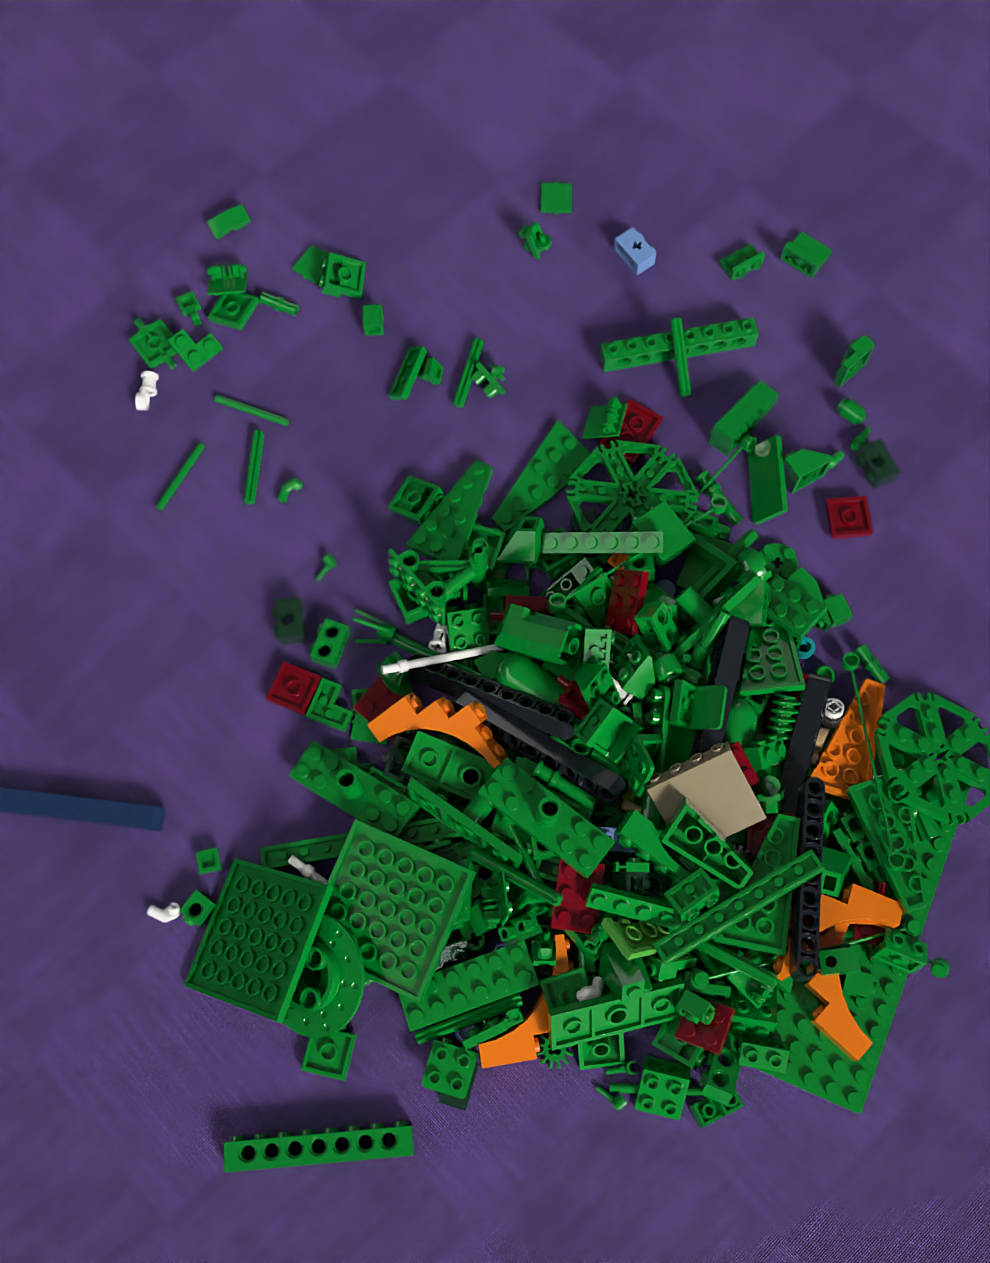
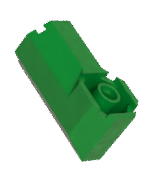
M514 604L507 606L494 642L495 646L569 669L574 667L572 665L574 662L579 663L582 661L583 626L538 612L534 613L530 611L531 609Z

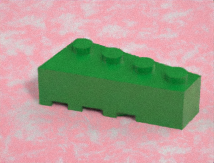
M761 380L756 385H751L746 395L740 398L714 425L709 433L711 435L709 444L728 457L739 445L740 437L744 434H749L776 404L779 393Z
M685 797L661 832V842L741 891L753 874L751 864Z

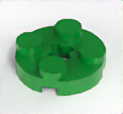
M774 543L765 545L759 552L767 562V565L764 567L767 572L771 570L772 578L777 574L787 580L797 571L798 560L794 549L783 544ZM779 560V562L782 563V565H779L778 568H775V565L771 563V561Z

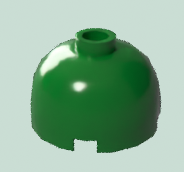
M749 547L736 555L735 560L738 561L740 574L734 579L736 584L740 582L738 578L745 571L750 572L752 570L759 575L761 581L768 583L772 579L771 570L767 572L764 567L767 565V562L754 548L749 550Z

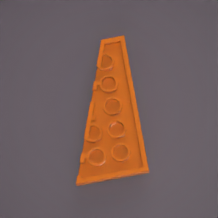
M865 679L858 689V694L875 762L876 746L873 736L875 735L874 730L878 727L880 728L876 723L882 715L886 685ZM856 695L808 779L810 777L820 778L825 784L826 793L850 800L845 791L848 787L871 780L873 776Z

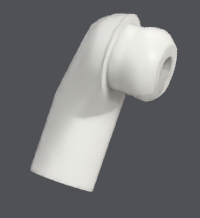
M173 902L167 908L161 909L152 904L148 909L147 915L165 923L180 915V905Z
M595 977L592 985L585 986L577 992V1000L580 1002L601 997L605 983L602 977Z

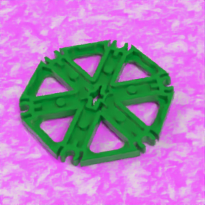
M615 440V443L610 441V449H606L601 444L600 451L597 446L569 477L568 487H572L574 490L566 491V500L581 531L616 532L629 516L632 520L638 514L644 515L653 504H660L663 501H666L671 509L681 516L680 520L684 525L689 523L696 515L697 505L690 503H697L698 492L679 456L677 459H675L676 453L666 456V447L662 448V445ZM625 453L644 454L650 457V460L635 477L624 457ZM596 463H602L613 483L585 480L583 477ZM667 472H674L678 476L684 491L654 487ZM629 492H630L632 495H636V496H635V501H634V499H632L631 497H628ZM582 502L610 504L593 524H589L586 521L579 507Z
M917 692L915 695L913 693L879 718L876 724L881 726L882 729L878 727L874 730L875 735L873 738L885 784L893 780L888 785V788L890 789L895 786L899 789V793L895 797L900 798L905 795V798L900 802L945 825L954 824L956 818L959 825L966 824L990 805V769H986L961 756L974 744L981 742L986 746L990 759V733L984 735L989 728L981 729L978 727L980 718L972 721L976 714L934 693L930 694V692H927L923 695L922 699L920 692ZM912 707L920 734L900 725L897 721V716L907 708ZM939 707L945 708L963 719V725L948 737H945L938 712ZM889 745L917 758V760L904 770H897L893 765ZM944 752L942 758L934 762V759L937 758L936 756ZM931 777L933 778L941 807H937L917 795V788ZM958 780L985 794L984 798L974 806H968L964 802Z

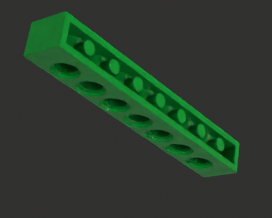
M754 317L683 329L686 357L755 346L759 333ZM672 332L601 343L600 359L603 372L675 360Z
M407 1121L393 1122V1127H384V1123L370 1124V1129H361V1125L347 1126V1131L339 1132L338 1127L324 1128V1133L317 1134L314 1133V1129L300 1130V1135L291 1136V1131L277 1132V1137L268 1138V1133L254 1134V1139L245 1140V1135L231 1136V1141L224 1142V1173L413 1156L415 1154L413 1125H407ZM386 1133H392L396 1138V1142L392 1147L386 1146L383 1141ZM363 1135H369L372 1138V1145L369 1149L363 1148L360 1144ZM340 1137L347 1138L349 1142L346 1151L340 1150L337 1146V1141ZM317 1139L325 1142V1150L322 1153H318L314 1149V1143ZM294 1141H298L302 1145V1151L299 1155H295L291 1151V1145ZM271 1143L278 1146L276 1157H271L268 1154V1146ZM248 1145L252 1146L255 1150V1155L252 1159H248L244 1153Z

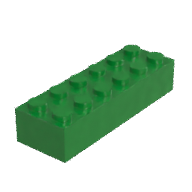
M522 940L435 972L421 1003L400 993L398 994L409 1030L414 1032L514 994L540 986L539 980L541 978L537 967L533 966L528 941Z

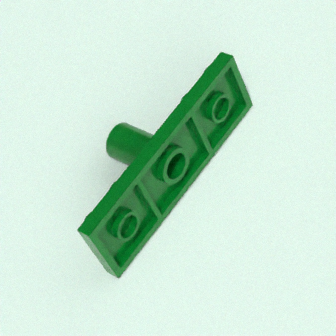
M754 570L750 572L745 571L738 578L740 582L734 587L729 586L722 593L724 597L713 607L691 585L687 586L675 598V601L696 623L687 631L682 630L679 633L680 637L669 652H665V654L672 653L676 656L677 660L703 637L718 608L721 607L730 612L762 582L759 575Z
M418 730L401 772L471 801L500 765L493 768L484 757ZM468 769L475 770L478 773V777L469 781L465 778L466 774L464 772Z
M314 740L288 774L291 779L356 820L397 838H400L420 808L417 803Z
M505 758L478 791L479 796L553 852L585 879L589 878L615 844L614 840L508 758ZM543 811L550 812L552 816L546 815Z
M415 779L409 782L407 786L410 800L417 803L422 809L480 850L518 871L522 870L523 856L521 851L512 844L510 846L505 844L502 837L493 831L490 833L480 826L494 807L479 796L478 792L461 813L450 805L447 798L442 794L437 793L436 795L430 791V787L421 780L418 782Z
M678 977L652 984L653 989L644 993V996L623 1002L604 983L601 997L548 1009L549 1045L552 1051L682 1018L675 1011L678 1002L684 994L682 978Z

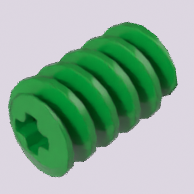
M774 693L780 699L772 701L778 708L770 710L776 714V717H769L768 720L772 721L774 725H769L767 728L772 731L771 734H777V737H783V740L792 739V734L788 731H794L795 727L790 723L797 721V718L792 716V714L799 713V710L794 706L801 705V701L797 700L794 696Z

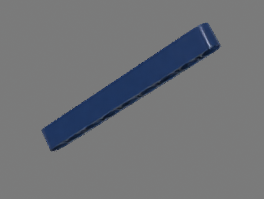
M0 787V812L151 831H162L166 809L162 807Z

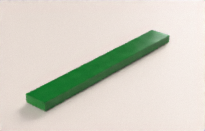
M812 849L652 943V946L666 966L823 872L825 867Z

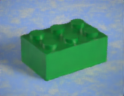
M430 573L429 575L435 581L445 582L454 574ZM399 577L388 581L390 591L406 625L429 616V611L417 604L414 594L411 591L408 593L404 589ZM461 589L454 593V597L446 602V607L463 601Z

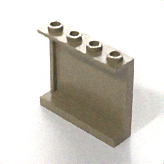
M728 742L715 744L709 751L703 754L697 753L690 760L682 764L676 763L663 773L653 774L646 786L666 825L685 797L724 837L766 819L764 809L757 800Z

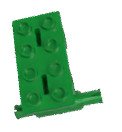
M476 543L472 546V552L469 554L468 560L419 561V556L415 551L406 550L397 555L390 548L387 561L390 573L395 578L398 576L402 581L401 584L408 593L411 591L414 594L417 604L429 611L428 615L431 620L443 626L445 624L446 602L454 597V593L469 582L470 585L473 584L472 587L475 589L482 587L488 569V559L485 553V546L482 548L483 544ZM430 573H456L445 582L435 581L429 575Z

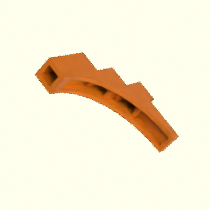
M412 692L367 724L379 742L391 735L406 730H436L453 735L468 743L483 755L493 768H496L505 758H508L505 755L504 748L493 738L492 731L483 724V721L489 717L486 714L485 707L478 703L477 700H474L456 713L452 702L446 699L445 696L424 708L421 699Z
M852 884L842 890L839 900L821 894L819 933L847 924H865L884 929H894L900 925L903 911L898 901ZM792 905L786 954L784 956H777L773 963L774 974L781 981L790 976ZM802 917L803 924L809 927L808 921ZM801 940V945L804 948L806 943Z
M849 924L824 930L821 932L823 933L822 935L819 933V948L842 943ZM807 944L804 947L805 950H808ZM833 959L825 960L828 967L835 966ZM817 971L815 976L807 979L804 986L825 1005L820 1004L812 1012L814 1017L810 1022L852 1061H858L873 1042L859 1028L849 1012L842 993L839 975L821 977L820 971Z
M563 933L553 934L556 966H551L549 977L573 969L572 960L568 961L567 951H570L569 939L564 937ZM543 992L535 1006L524 1017V1021L477 1045L481 1068L537 1059L536 1052H540L538 1038H534L533 1035L549 1033L548 1008Z

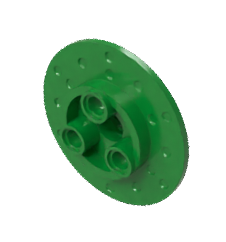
M324 914L283 1020V1023L292 1031L306 1037H325L344 1028L355 1015L364 991L365 971L359 946L351 932L340 921L330 915Z

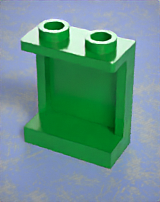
M666 501L660 504H653L644 515L638 514L631 520L632 524L629 528L631 532H665V553H653L656 557L654 563L658 568H661L689 549L696 540Z
M600 697L573 734L587 746L593 747L617 764L627 752L635 734H640L643 728Z

